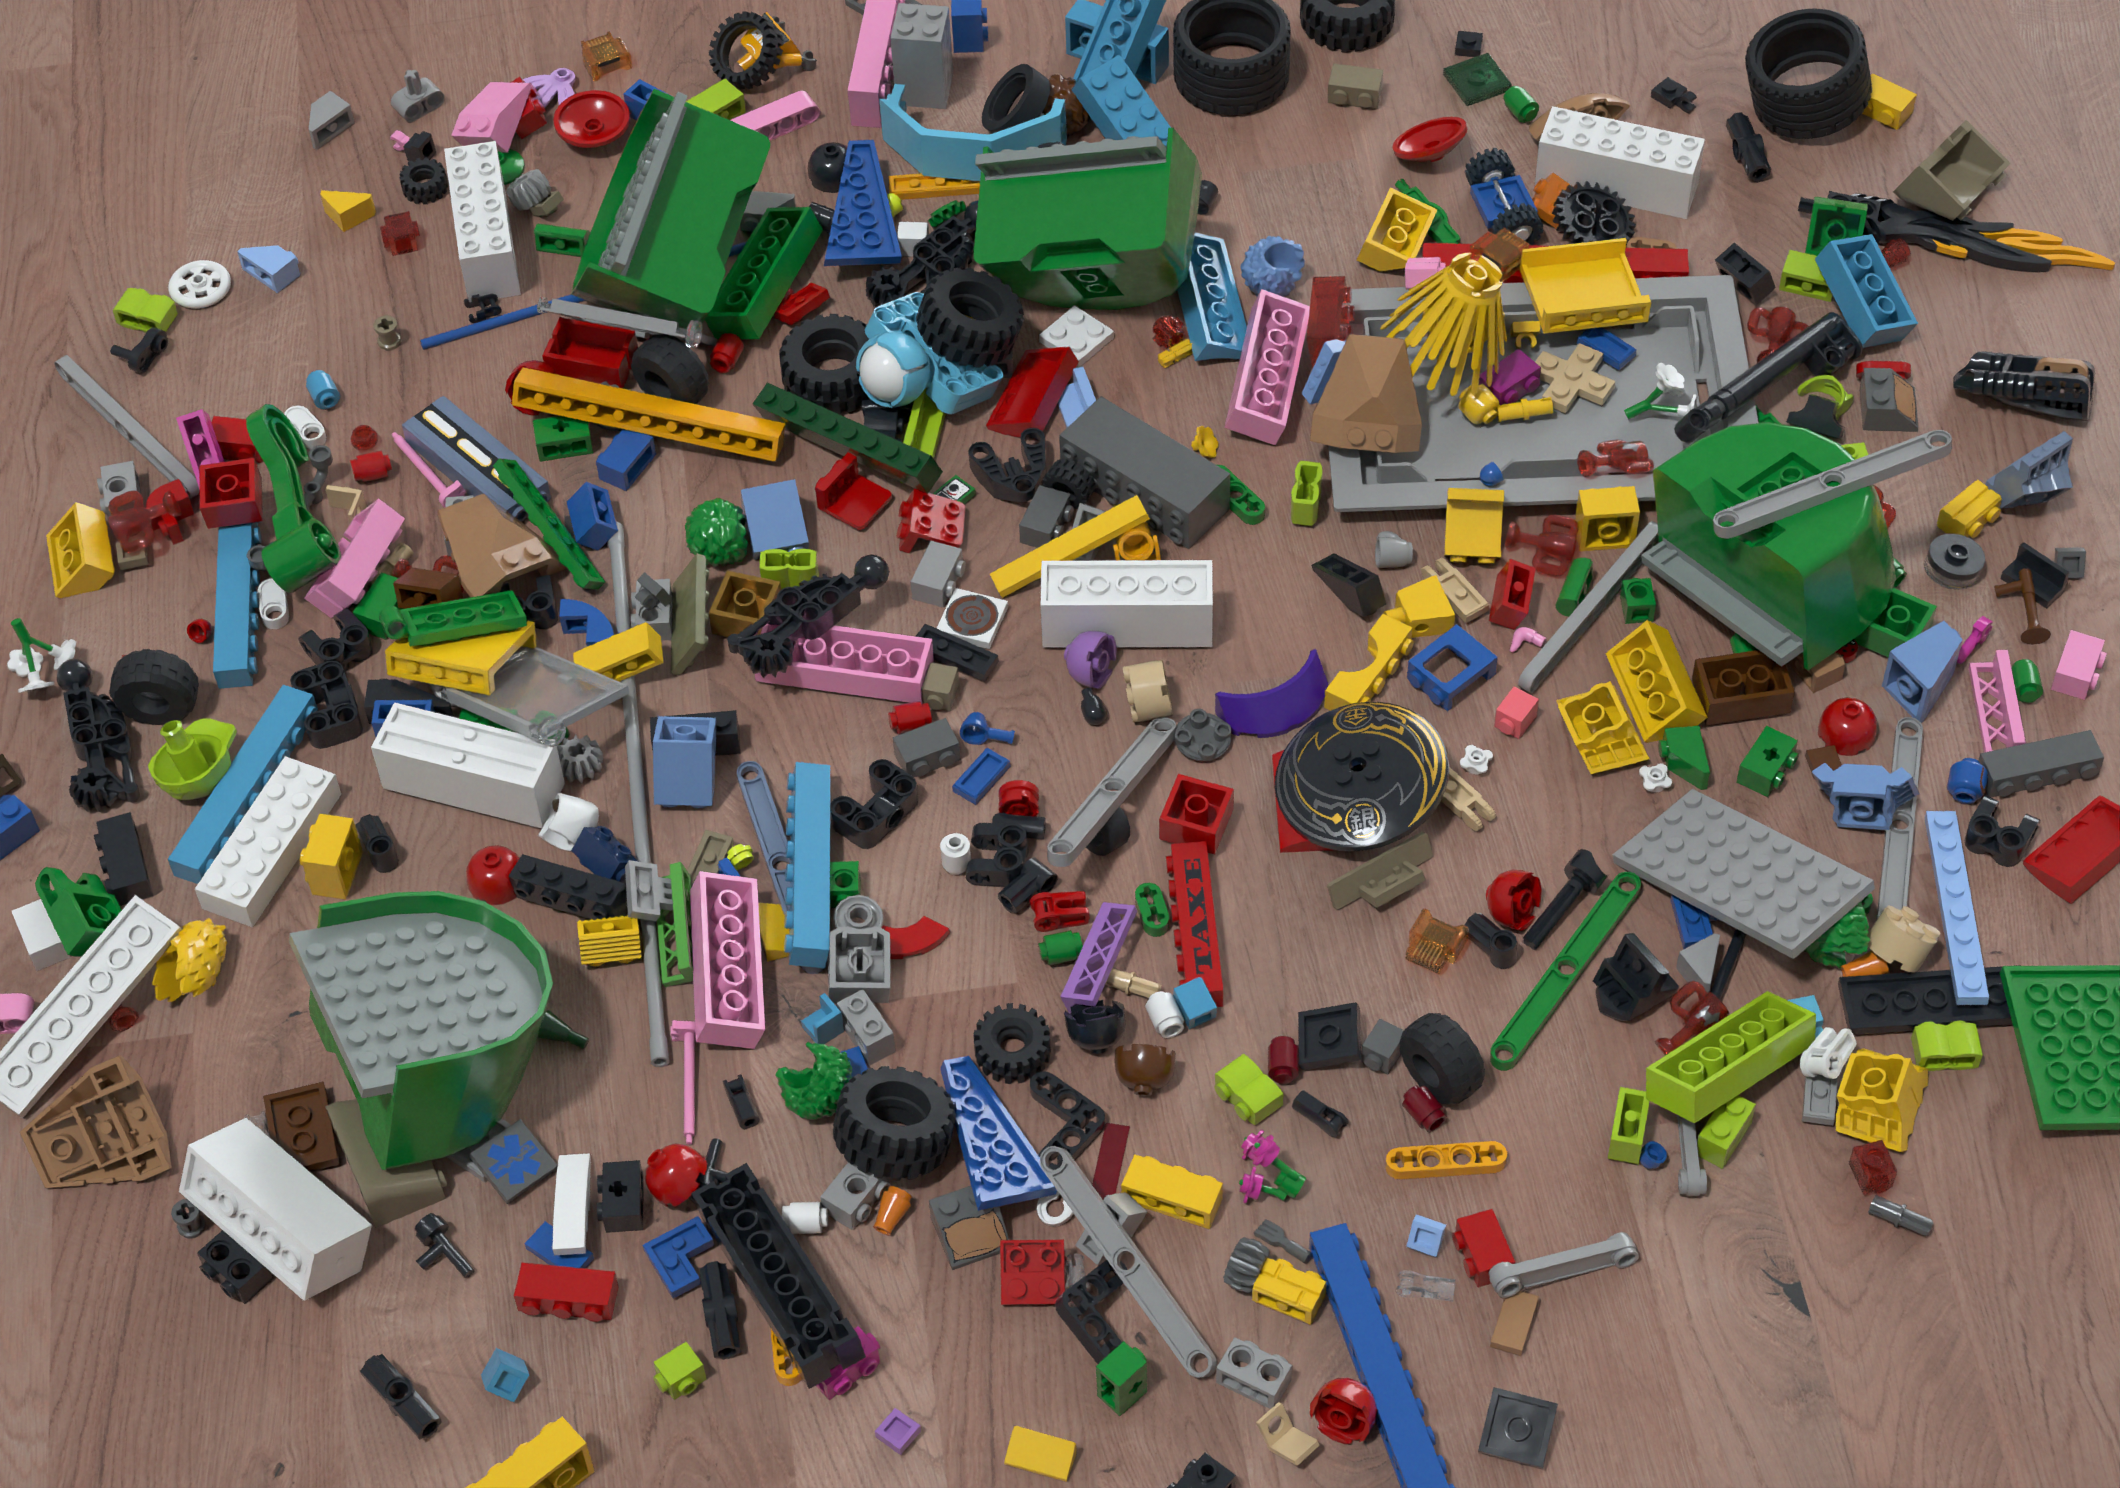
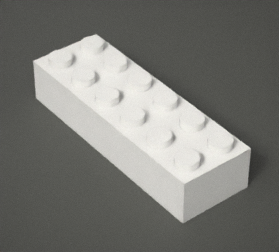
M285 756L196 886L195 891L201 908L253 928L299 859L302 849L307 847L311 825L316 823L319 813L328 815L341 796L336 775Z

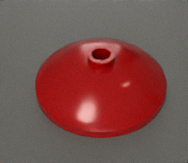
M589 90L574 94L565 99L556 109L553 121L556 133L565 142L582 148H597L614 142L624 134L630 123V113L627 104L619 96L607 91Z
M1442 117L1429 120L1402 133L1394 141L1392 148L1394 154L1403 160L1415 162L1439 161L1463 140L1468 127L1466 121L1459 117Z

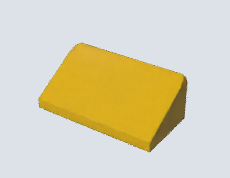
M758 903L760 939L767 962L788 957L789 953L784 952V942L786 934L789 935V929L784 928L785 917L781 905Z
M1014 1426L1004 1464L1067 1482L1077 1454L1076 1443Z

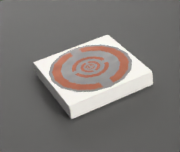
M955 588L937 629L976 646L990 649L1008 609V601Z

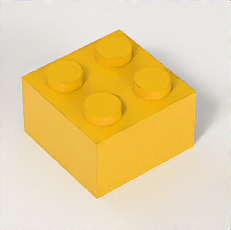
M1635 486L1579 490L1574 525L1579 551L1628 548L1636 539L1640 515Z
M319 813L316 823L311 825L308 845L302 849L300 854V865L304 868L305 880L309 883L312 895L346 900L363 854L353 818Z

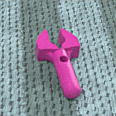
M1982 616L1975 622L1971 635L1960 648L1957 663L1962 664L1978 643L1983 644L1993 627L1991 626L1993 621Z

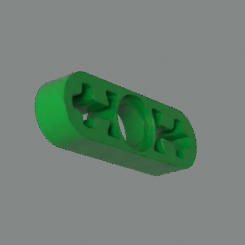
M1217 465L1230 473V492L1238 491L1242 493V496L1239 498L1230 497V510L1246 524L1256 525L1261 523L1265 518L1264 502L1228 468L1223 465Z

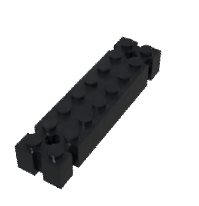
M747 1163L725 1174L727 1181L717 1186L712 1181L691 1193L700 1216L710 1232H713L717 1243L792 1362L794 1361L797 1371L808 1389L832 1377L830 1369L839 1364L844 1370L866 1357L856 1331L847 1317L844 1318L836 1300L765 1190L760 1188L756 1176Z

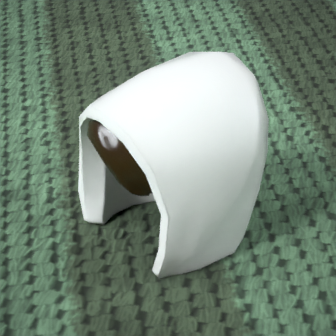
M558 793L552 801L548 819L538 836L559 849L571 851L584 827H597L599 819L598 808L593 803L584 799Z

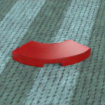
M923 916L917 923L906 928H891L884 925L881 927L890 933V959H903V957L919 953L923 955L940 945L950 934L948 927L926 916Z

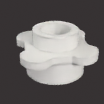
M1474 745L1467 746L1465 748V757L1460 760V766L1471 774L1485 773L1488 770V761L1493 758L1492 752L1476 748Z
M1657 764V766H1643L1640 768L1639 775L1643 777V786L1646 790L1657 793L1672 785V779L1667 775V766Z

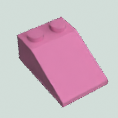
M490 82L459 113L451 136L462 146L496 141L497 150L508 153L532 85L530 83Z

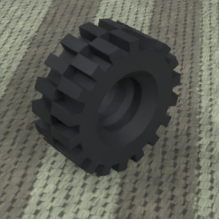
M1006 1003L1007 1009L1002 1010L1000 1005L994 1007L993 1014L989 1011L983 1014L984 1021L978 1020L976 1024L977 1030H974L973 1035L975 1057L978 1066H982L983 1073L986 1076L992 1072V1079L997 1082L1002 1077L1005 1079V1084H1012V1079H1017L1019 1084L1025 1082V1076H1029L1031 1079L1036 1074V1069L1039 1072L1045 1069V1062H1049L1051 1052L1050 1030L1045 1023V1018L1042 1015L1037 1017V1010L1031 1008L1027 1012L1026 1005L1019 1004V1008L1016 1009L1013 1008V1003ZM1008 1039H1019L1024 1042V1047L1014 1052L1005 1051L1000 1045Z

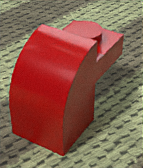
M176 479L155 489L149 495L146 502V511L153 531L160 529L163 537L168 535L173 545L184 541L177 521L194 515L189 496L181 481Z

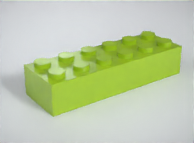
M1766 991L1646 1068V1099L1695 1124L1807 1050L1815 1040L1816 1014Z

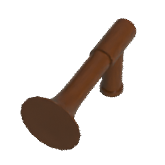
M2022 569L2018 572L2020 580L1999 586L1995 585V593L1998 598L2002 595L2022 591L2028 627L2021 634V641L2032 645L2040 644L2048 640L2051 633L2048 629L2041 627L2039 623L2032 572L2030 569Z

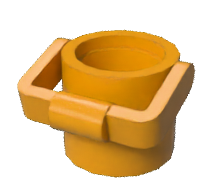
M1146 521L1115 537L1116 544H1113L1115 561H1120L1119 553L1125 560H1161L1157 535H1151Z

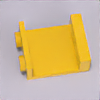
M1448 488L1444 557H1450V562L1465 563L1467 558H1478V563L1495 564V559L1501 558L1504 490Z

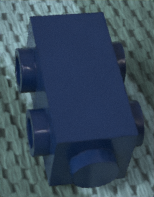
M604 826L584 827L571 850L580 859L579 862L584 867L590 869L595 875L623 882L625 886L626 864L629 860L638 861L631 854L630 849L622 845L613 836V832Z

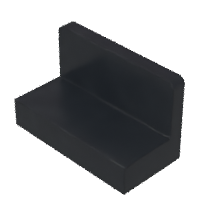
M2022 543L2019 546L2016 559L2002 571L2000 579L2006 583L2020 580L2018 572L2022 569H2030L2035 590V602L2047 609L2063 594L2069 571L2028 544Z

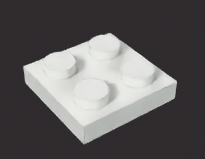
M1075 305L1039 335V342L1047 348L1070 347L1079 361L1078 368L1114 339V331Z

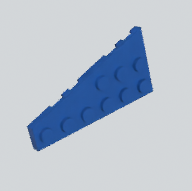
M874 140L849 141L824 266L901 263L902 255Z
M970 1056L944 1060L940 1070L945 1089L955 1106V1127L978 1211L1056 1195L1057 1189L1040 1166V1157Z

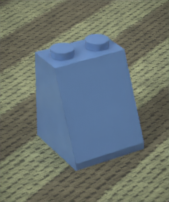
M795 479L741 490V506L746 517L745 523L754 560L760 559V552L769 549H781L787 552L795 549H809V541Z
M1942 621L1894 648L1889 653L1882 687L1913 718H1916L1921 723L1924 722L1954 675L1963 641L1960 634L1945 621Z
M658 716L653 739L654 805H662L664 807L691 805L694 808L712 806L715 791L716 718Z

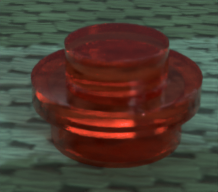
M368 425L356 427L350 438L352 446L357 450H369L378 442L376 431Z

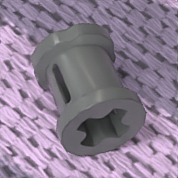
M188 1199L180 1200L173 1206L171 1215L174 1222L177 1223L179 1234L187 1239L200 1236L206 1227L204 1217L200 1215V1210ZM187 1225H191L192 1231L189 1230Z

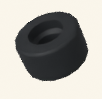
M1120 807L1086 846L1090 852L1099 856H1106L1128 842L1130 824Z

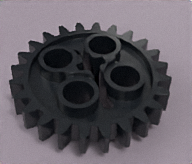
M1588 181L1583 186L1579 182H1576L1574 187L1568 185L1566 190H1562L1557 197L1552 214L1555 215L1553 223L1559 224L1556 231H1564L1562 239L1570 238L1572 240L1570 244L1626 238L1627 246L1628 241L1635 233L1633 230L1636 224L1632 222L1635 215L1628 214L1631 206L1623 205L1626 200L1625 198H1616L1617 191L1611 194L1608 192V186L1602 190L1599 183L1596 182L1594 187H1591Z

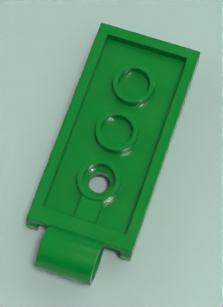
M513 590L401 610L395 606H387L379 614V620L386 635L391 639L408 638L410 647L417 645L429 646L435 642L445 640L457 641L463 637L474 635L485 636L491 632L502 630L514 631L519 627L527 626L526 615Z

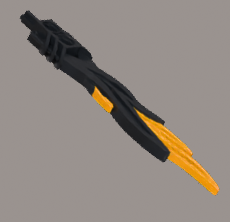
M1829 191L1828 194L1829 199L1868 204L1863 236L1872 234L1876 242L1880 244L1916 243L1943 254L1959 258L1969 257L1990 266L2024 272H2049L2051 265L2060 264L2113 270L2115 262L2097 253L2078 247L2062 245L2063 239L2038 231L2013 228V223L1979 222L1964 217L1961 221L1956 217L1952 221L1928 210H1910L1895 204L1893 200L1887 198L1867 196L1862 193L1847 195ZM1801 197L1798 211L1812 214L1814 200ZM1883 217L1885 221L1879 222L1877 219Z

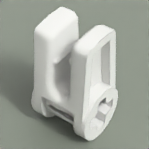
M1824 1028L1801 1056L1800 1068L1803 1075L1806 1077L1824 1075V1077L1829 1079L1837 1078L1857 1044L1852 1031L1844 1028L1836 1034L1833 1028Z

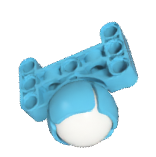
M915 292L874 309L865 328V334L869 340L865 342L858 353L856 370L860 372L859 382L861 387L876 404L891 408L908 405L917 399L927 387L926 394L936 403L938 409L947 414H954L993 397L1003 377V372L997 365L987 367L984 364L980 368L973 367V365L961 366L959 362H950L945 360V356L937 355L933 352L932 347L927 346L923 341V336L920 335L916 322L918 309L924 296L923 293Z

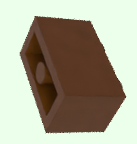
M411 568L393 583L398 608L407 609L463 599L459 575L454 573Z

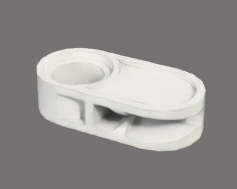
M298 405L292 406L285 411L284 414L299 432L306 448L312 449L315 446L325 444L326 434L324 427L307 408ZM311 432L319 433L315 438H306V435Z
M267 579L258 587L260 615L264 626L269 629H279L284 627L289 621L287 594L273 579ZM273 611H280L282 613L275 619L267 617Z

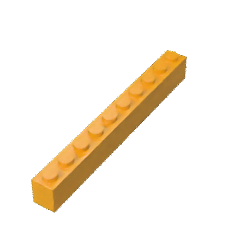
M524 367L514 380L513 406L775 462L783 447L786 423Z

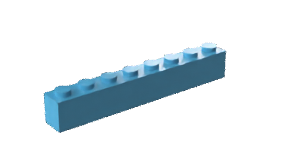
M262 521L218 528L213 673L219 689L253 686V674L258 672L257 660L254 657V652H258V639L254 635V630L259 629V620L257 613H255V608H259L256 587L260 585V575L258 570L250 566L247 552L250 548L261 544V531L258 523Z
M282 685L231 762L230 768L218 782L169 856L168 862L174 876L196 884L200 882L285 756L290 758V754L295 746L299 745L303 740L306 731L304 723L306 717L318 711L313 694Z
M796 762L794 772L788 773L786 789L791 791V795L787 797L786 813H791V818L787 819L786 835L791 836V841H787L785 857L790 859V864H787L785 881L790 882V887L786 888L785 905H790V911H786L784 928L789 929V935L786 934L784 952L789 953V965L825 968L829 954L830 765Z

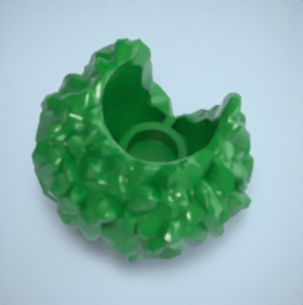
M721 498L705 501L691 511V515L687 516L685 524L686 543L690 553L694 554V556L696 553L706 556V565L711 564L714 567L719 566V564L725 566L728 562L729 564H734L737 561L742 562L743 558L747 555L746 548L748 546V541L744 538L746 534L744 527L746 517L742 514L743 509Z
M1861 901L1804 950V952H1808L1809 957L1814 962L1841 968L1842 965L1846 964L1845 951L1849 954L1867 952L1868 943L1870 942V938L1867 936L1869 925Z
M807 1042L806 1047L815 1057L813 1068H805L801 1071L788 1069L787 1067L778 1068L775 1076L782 1090L781 1096L785 1101L786 1108L801 1118L818 1119L824 1116L830 1117L836 1113L841 1089L852 1078L850 1059L845 1051L840 1053L836 1047Z

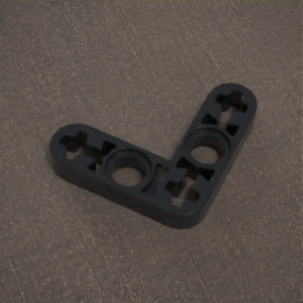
M1041 1071L1032 1076L1030 1079L1032 1098L1067 1122L1040 1151L1038 1156H1041L1044 1149L1056 1146L1068 1151L1075 1161L1105 1128L1103 1109L1050 1072ZM1049 1084V1090L1046 1088L1038 1090V1085L1045 1086ZM1071 1098L1076 1104L1070 1109H1064L1059 1105V1102L1062 1099ZM1086 1117L1088 1119L1097 1117V1122L1095 1123L1094 1121H1090L1086 1125ZM1073 1135L1078 1137L1080 1142L1078 1145L1070 1147L1065 1145L1063 1140L1067 1136ZM1054 1152L1049 1157V1161H1053L1057 1157V1165L1054 1163L1049 1165L1052 1170H1056L1062 1165L1063 1158L1061 1154L1058 1155V1152Z
M1108 1260L1069 1287L1057 1298L1055 1303L1058 1315L1097 1364L1122 1343L1094 1307L1124 1284ZM1120 1260L1121 1267L1124 1270H1128L1125 1264ZM1113 1271L1116 1276L1106 1282L1103 1277ZM1086 1283H1091L1097 1288L1098 1296H1093L1087 1291ZM1072 1301L1075 1307L1071 1308L1068 1303ZM1083 1314L1085 1317L1080 1321L1078 1317ZM1086 1323L1096 1327L1097 1337L1088 1334L1085 1327ZM1104 1340L1105 1343L1100 1347L1099 1343Z

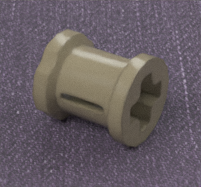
M389 315L378 317L373 323L374 330L379 335L377 338L378 346L386 351L398 348L401 344V336L396 332L398 327L397 320Z

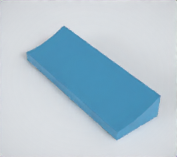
M1105 0L1073 77L1076 83L1082 76L1119 54L1135 75L1166 0Z
M1195 232L1188 276L1177 290L1190 343H1192L1195 361L1217 358L1240 359L1247 326L1224 239Z

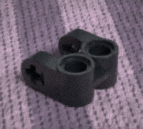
M550 574L536 577L538 591L528 595L526 601L516 596L526 615L527 621L535 622V628L537 629L551 628L558 621ZM504 583L500 592L510 591L509 583Z
M348 608L333 616L335 623L341 631L340 638L332 637L321 640L313 630H309L298 637L301 647L316 665L327 661H337L343 666L344 672H346L350 661L362 662L371 656L373 647L368 630Z
M1985 795L1970 819L1964 839L1965 846L1975 854L1991 853L1992 858L1999 865L2013 867L2021 861L2037 832L2041 820L2026 814L2018 827L2005 826L2001 828L1994 818L1999 801Z
M978 823L974 825L971 837L972 845L978 849L997 850L994 859L978 858L970 860L967 864L965 878L973 885L1006 887L1019 876L1029 853L1024 827L1017 823Z

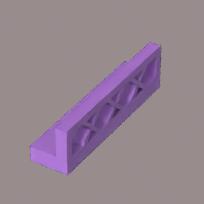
M1102 903L1061 994V999L1069 1014L1071 1013L1070 1007L1076 1004L1096 1006L1137 913L1135 905ZM1119 914L1125 915L1123 920L1121 919Z

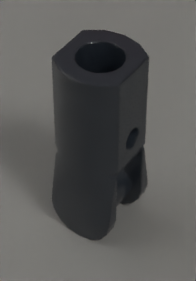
M997 813L992 818V823L1020 824L1026 830L1027 838L1044 839L1045 817Z
M740 1074L737 1075L738 1079L729 1082L723 1080L722 1082L739 1126L745 1130L756 1126L760 1119L744 1079ZM742 1090V1093H739V1094H736V1095H733V1094H732V1093H735V1092H737V1091Z
M1302 1090L1293 1101L1292 1108L1315 1123L1331 1137H1337L1339 1135L1338 1130L1349 1123L1343 1113L1327 1106L1305 1090ZM1327 1116V1117L1330 1118L1331 1120H1330V1121H1327V1120L1324 1119V1118Z

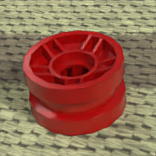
M1013 780L1006 782L999 788V813L1037 817L1039 813V789L1029 781Z

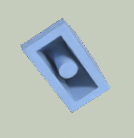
M278 245L241 248L237 251L242 269L276 293L300 276L297 257L291 251L287 252Z

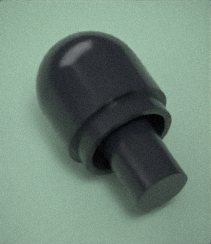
M1092 688L1083 689L1081 691L1083 696L1081 711L1085 721L1090 725L1103 723L1106 718L1103 701L1099 696L1094 695Z

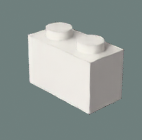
M41 899L12 910L36 971L70 958L53 927Z

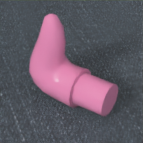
M1520 627L1514 632L1510 652L1517 651L1523 641H1527L1530 644L1533 643L1542 648L1546 637L1538 634L1533 629Z

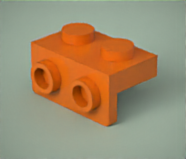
M1552 173L1546 179L1541 178L1533 189L1536 193L1532 200L1538 210V216L1557 229L1559 224L1553 223L1555 217L1552 214L1555 207L1553 205L1561 191L1566 190L1570 184L1555 173Z

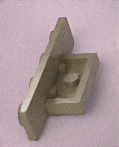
M1422 831L1329 882L1327 888L1333 907L1338 910L1362 897L1377 908L1389 903L1404 892L1413 890L1415 886L1424 882V873L1416 866L1433 857L1428 834Z

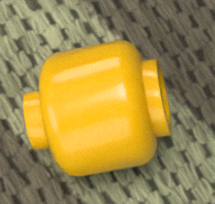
M1484 384L1478 385V391L1474 395L1471 393V385L1460 394L1459 409L1473 424H1480L1482 422L1488 424L1497 417L1498 413L1496 410L1499 400Z

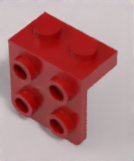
M849 452L841 460H837L828 474L820 478L815 486L817 508L857 530H863L892 499L891 491L859 475L857 456Z
M913 489L908 500L901 503L898 516L902 518V522L899 524L896 535L900 539V551L910 553L918 538L957 548L961 546L965 517V505L962 502Z

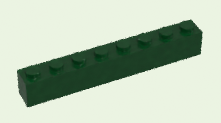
M768 382L753 402V406L764 419L786 423L785 430L843 456L849 452L857 456L858 463L927 494L943 473L931 455Z

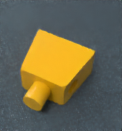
M1436 575L1399 590L1396 593L1395 608L1384 611L1385 615L1412 627V638L1444 634L1454 627L1455 613Z

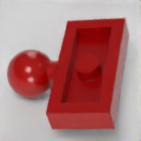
M812 282L797 293L789 287L774 313L775 319L789 325L799 322L803 316L819 308L824 301L830 298L828 290Z

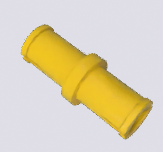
M1548 397L1527 401L1524 398L1520 399V402L1498 405V421L1502 422L1519 418L1529 420V417L1553 414L1552 399Z

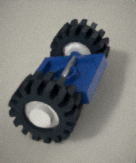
M1493 148L1491 152L1489 149H1485V153L1482 155L1478 152L1476 154L1477 158L1472 157L1470 159L1471 164H1466L1467 170H1465V175L1471 186L1470 194L1487 229L1492 228L1497 241L1508 236V239L1511 238V241L1514 240V243L1517 242V245L1536 244L1534 240H1539L1541 238L1540 234H1543V224L1520 175L1515 176L1514 172L1516 171L1508 154L1502 149L1498 151L1497 148Z

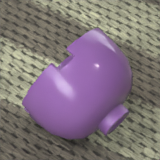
M1086 631L1073 639L1071 644L1067 645L1064 652V659L1066 660L1070 676L1086 687L1097 689L1103 687L1112 673V670L1108 669L1110 660L1115 661L1116 659L1115 638L1101 631Z

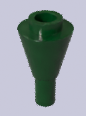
M550 1010L546 1011L537 1038L569 1042L582 1049L586 1048L589 1042L588 1037L572 1031V1028Z

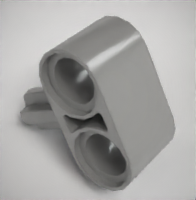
M407 70L404 76L406 87L393 95L391 106L407 122H414L439 108L444 101V94L430 79H420L418 71Z

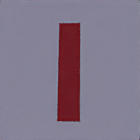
M1113 1123L1105 1124L1092 1186L1103 1200L1106 1195L1116 1194L1130 1126Z

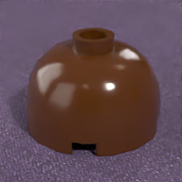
M1132 1044L1131 1050L1123 1051L1124 1045L1115 1048L1114 1063L1117 1077L1124 1086L1134 1089V1094L1140 1096L1152 1095V1090L1163 1088L1173 1077L1176 1059L1175 1051L1172 1050L1170 1054H1166V1047L1150 1044Z

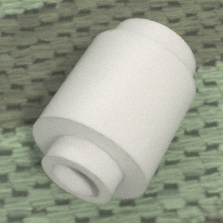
M959 833L945 836L940 844L942 865L948 873L961 875L967 871V864L971 860L970 842L966 836Z
M1163 991L1152 994L1145 1008L1156 1032L1161 1034L1163 1038H1172L1180 1034L1184 1029V1018L1174 996Z
M792 1202L790 1206L782 1207V1218L792 1234L822 1233V1227H828V1209L822 1208L821 1202Z

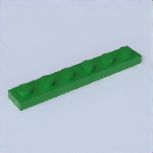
M499 458L493 465L499 474V480L509 487L514 494V500L528 513L530 522L539 528L544 535V541L556 551L560 563L570 570L574 576V582L583 589L599 590L605 583L604 579L517 461Z

